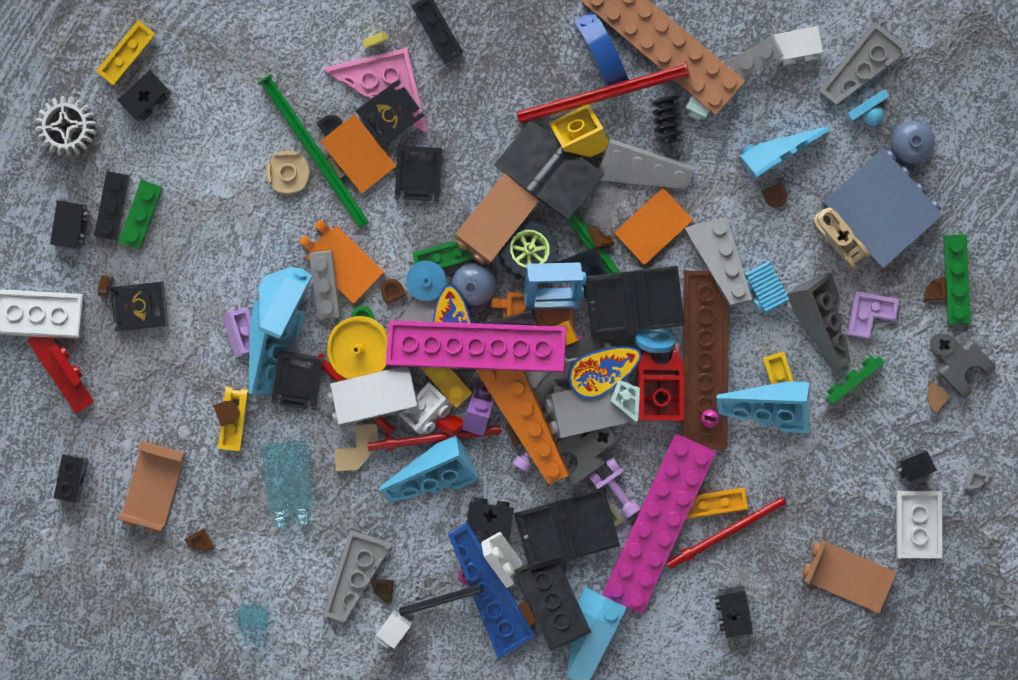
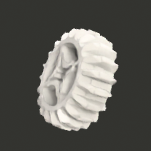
M61 96L60 104L54 98L52 99L54 106L51 107V105L46 103L45 107L48 111H39L44 117L43 119H36V122L42 124V126L36 127V131L43 132L38 136V139H46L42 144L43 147L50 146L49 151L54 153L57 150L59 156L63 155L64 150L67 156H71L72 149L76 154H80L78 147L81 146L86 150L88 147L84 142L86 140L90 143L93 142V139L88 137V135L96 134L95 130L90 129L91 126H96V122L89 121V119L94 117V114L92 112L87 113L90 107L88 105L82 107L83 101L78 100L75 103L74 97H70L67 103L66 98ZM68 109L76 110L80 114L82 121H72ZM61 110L59 120L49 125L54 114ZM67 120V123L72 124V126L67 127V131L65 133V130L62 128L60 129L59 127L64 126L65 121ZM83 128L81 135L71 143L73 133ZM50 131L60 132L62 139H64V144L55 142L50 135Z

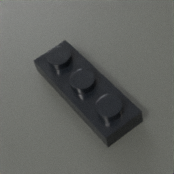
M420 0L411 5L444 65L464 54L434 0Z
M110 171L106 172L94 237L117 241L129 175Z

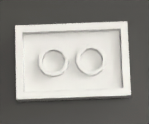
M896 491V558H942V491Z

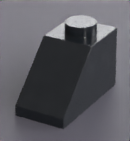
M920 449L896 461L898 467H896L897 473L901 479L905 478L908 482L937 471L927 450Z

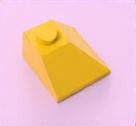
M585 105L549 122L560 145L566 152L592 157L605 151L609 143L605 131L590 105Z

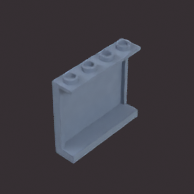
M884 148L821 202L825 208H832L841 216L852 230L853 235L869 251L871 255L869 258L879 269L884 268L943 215L940 212L942 209L935 200L930 201L925 195L927 191L919 183L915 184L910 178L912 177L911 173L904 166L901 168L895 162L897 160L896 156L890 150L886 151Z

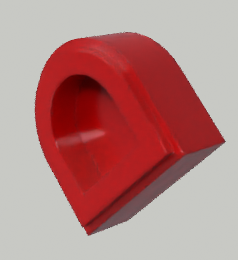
M447 415L437 420L436 428L454 437L462 432L463 419L456 415Z

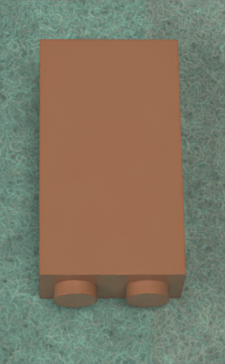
M504 173L453 237L456 240V245L464 251L468 249L474 254L473 258L483 265L485 263L489 265L540 200Z
M140 441L138 447L140 452L123 512L119 514L118 519L124 520V525L136 527L137 524L145 526V531L157 534L158 530L162 531L165 528L186 453L146 441Z
M821 539L819 543L815 542L810 552V555H813L810 564L806 563L801 573L804 576L803 581L880 613L897 572Z

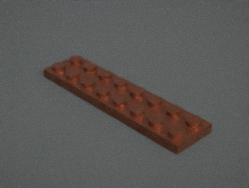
M684 270V421H682V436L710 449H727L728 416L718 414L717 395L728 393L729 305L710 272ZM706 410H714L719 416L718 424L712 428L705 427L701 422V415ZM705 415L704 418L705 420H709L712 422H715L716 418L709 417L707 415Z

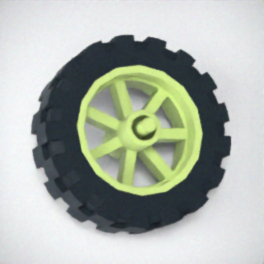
M532 220L522 222L498 252L502 267H505L506 272L509 275L512 274L517 280L524 279L525 282L527 266L519 262L522 258L527 259V264H531V257L537 260L539 264L557 262L559 256L557 238L551 234L550 228H545L544 224L540 222L533 223ZM524 237H532L533 239L531 243H527ZM520 238L524 247L513 244ZM536 239H537L543 246L535 247L534 243H535ZM513 250L520 251L522 254L515 258ZM545 250L543 259L534 253Z

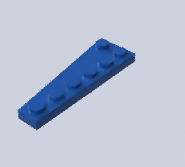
M468 522L449 532V538L469 587L478 584L483 586V593L473 595V598L499 659L536 637V634L532 627L528 625L508 588L505 587L485 559L482 545Z

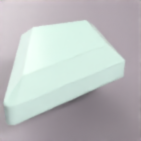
M618 380L610 401L634 421H638L640 388Z

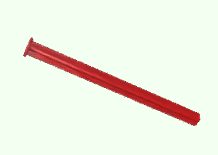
M684 61V64L519 111L517 112V118L519 123H526L530 120L533 121L680 78L688 77L690 79L689 67L687 62Z

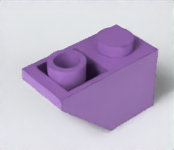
M476 381L462 428L464 431L484 436L494 402L484 383Z

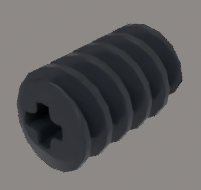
M679 96L660 97L652 102V106L658 108L653 111V115L658 116L654 120V124L660 125L654 131L661 134L655 138L656 142L666 144L684 141L677 138L678 135L683 134V131L676 130V127L682 125V122L675 121V118L681 116V113L674 111L680 107V104L673 102Z

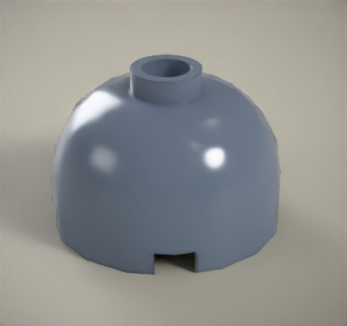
M916 120L905 121L897 126L891 134V152L901 163L910 165L922 163L930 157L935 147V137L931 128L925 123Z
M478 262L463 265L456 271L452 284L462 294L467 306L470 307L486 304L492 299L497 287L495 274L490 267Z

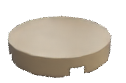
M285 150L278 152L267 164V182L280 194H296L304 189L309 182V164L296 151Z

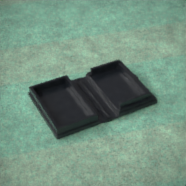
M532 120L528 122L494 164L496 168L506 173L522 187H525L537 196L541 202L567 221L605 176L603 172L580 155L564 151L558 139Z
M678 266L586 276L585 288L591 336L685 326Z
M604 488L514 513L530 571L620 546Z

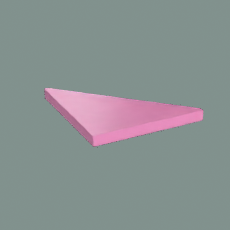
M407 48L324 68L327 74L370 100L399 79L401 84L394 89L398 91L405 87L420 107V109L413 113L414 117L423 112ZM424 117L413 124V126L421 131L427 132Z

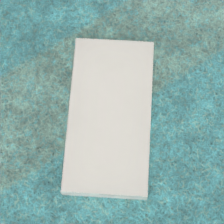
M0 290V335L80 339L84 296L83 294Z

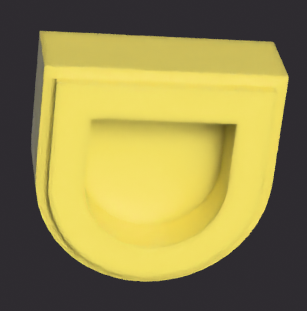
M383 31L362 41L364 46L368 48L387 41L389 37L387 32Z

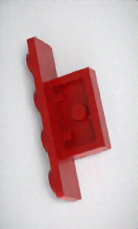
M32 336L27 340L75 413H79L94 403L93 398L80 380L83 377L82 373L76 365L72 367L68 362V359L71 357L64 346L59 348L52 337Z

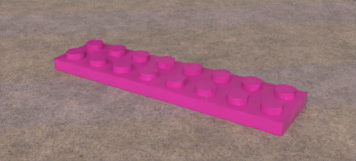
M389 320L386 365L564 373L567 327Z
M677 433L674 434L602 592L603 596L643 614L716 451Z

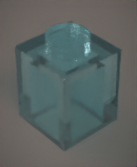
M242 602L239 607L235 608L234 621H238L237 627L264 630L266 628L268 606Z

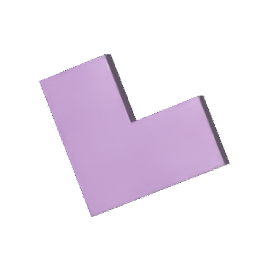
M855 291L847 335L870 339L873 318L896 321L899 299Z

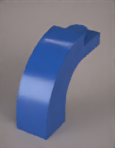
M591 12L575 20L574 24L586 43L605 85L610 86L629 80L606 29L595 13Z

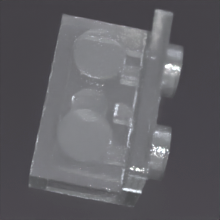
M602 181L583 221L592 226L600 227V230L608 232L609 228L613 230L619 219L615 215L619 208L624 209L628 197L625 196L627 191Z

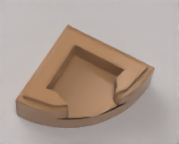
M931 382L927 398L930 408L934 413H937L950 395L934 382Z

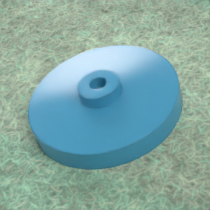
M420 261L409 269L406 276V286L410 294L416 299L430 301L439 297L440 292L446 286V276L438 264L432 261Z
M665 329L643 330L636 333L635 342L637 346L645 351L665 353L675 347V336Z

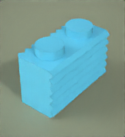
M769 261L745 273L749 291L752 290L756 297L753 299V302L758 311L763 310L765 314L790 301Z

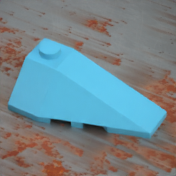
M827 126L761 143L755 147L753 144H750L741 150L743 155L739 157V160L752 180H754L827 133L830 129Z
M289 267L264 277L258 287L259 331L278 339L281 338L306 295L312 278L311 274L306 273L305 270Z
M255 301L250 320L249 393L269 395L274 386L278 353L280 350L291 352L289 347L294 338H298L301 332L305 310L297 309L281 338L278 339L259 331L258 314L260 310L258 301Z
M782 382L717 395L718 414L743 421L747 419L759 421V425L765 427L767 424L780 427L779 430L784 432L809 433L811 401L809 382Z
M455 435L434 445L381 485L380 490L390 502L415 498L419 493L431 491V494L439 493L438 489L451 487L452 490L460 489L478 481L479 476L465 446Z
M585 587L578 600V604L592 633L571 642L567 677L572 680L591 679L626 610V606Z

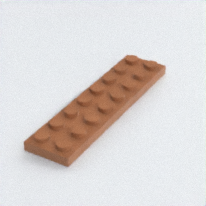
M649 0L581 1L584 6L594 12L596 16L661 71L683 65L684 61H686L691 78L684 77L673 81L698 100L713 115L717 116L745 84L741 77Z

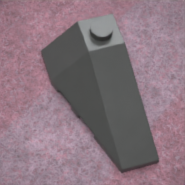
M830 272L799 284L788 292L787 296L796 317L833 369L840 371L850 362L846 335L841 332L840 321H843L842 313L838 314L836 302L840 300L839 292Z

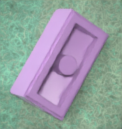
M248 307L224 314L222 318L234 356L240 357L249 354L251 317Z

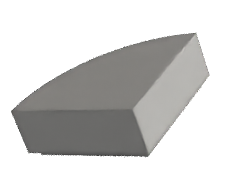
M969 467L963 488L969 490L980 488L990 480L992 474Z

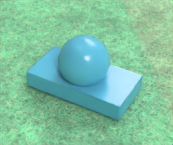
M882 90L850 111L845 117L850 123L862 115L867 125H879L884 119V111L878 104L887 99L889 94L886 90Z

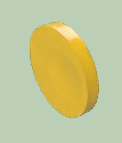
M355 316L343 320L332 330L327 343V354L332 367L346 379L384 371L387 367L388 333L379 322L369 317Z

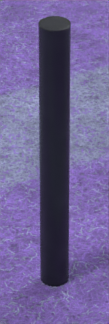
M478 584L400 607L399 612L401 616H405L483 593V586Z

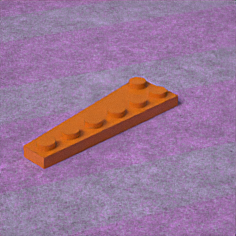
M476 369L479 377L546 482L550 484L569 476L570 473L526 372Z

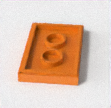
M355 114L320 141L361 194L396 167Z
M662 188L617 229L614 234L645 265L691 223L693 219Z

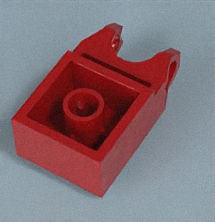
M675 344L666 364H657L651 358L650 352L641 349L642 356L636 366V387L640 388L637 422L684 421V365L679 355V345ZM658 393L660 394V397L664 398V401L661 402V404H659L658 401H656L655 397L658 396Z

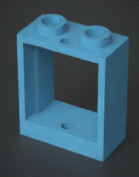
M581 263L527 264L523 290L525 310L579 308L580 299L584 298V288L582 285H586V273L582 272ZM572 282L571 288L537 289L538 283Z

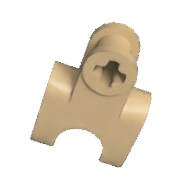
M826 208L815 215L813 224L816 229L837 250L841 258L852 270L856 268L855 264L863 257L868 258L871 256L866 247L853 235L850 227L834 209ZM824 216H827L829 218V220L831 221L830 225L824 223ZM840 233L843 234L841 241L837 239Z

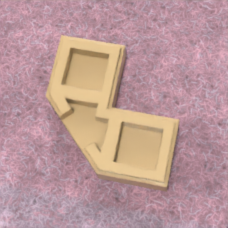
M378 424L355 425L356 447L334 449L336 471L358 470L374 452L368 451L367 442L379 441Z

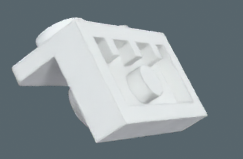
M429 382L416 395L420 414L411 415L409 410L402 411L399 414L420 435L431 433L435 428L437 420L447 416L450 408L453 406Z
M499 532L484 540L481 544L485 559L505 587L508 588L514 584V570L522 566V561L502 533Z

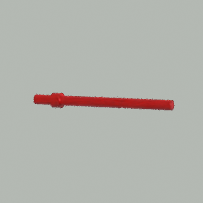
M500 425L486 427L484 436L501 434ZM464 430L456 435L458 439L482 437V435ZM444 432L398 439L388 437L383 441L367 442L368 451L383 449L392 451L398 447L442 442L451 438V436Z
M780 497L697 545L681 550V554L666 561L668 567L672 569L685 561L693 560L695 555L786 505V501L783 497Z

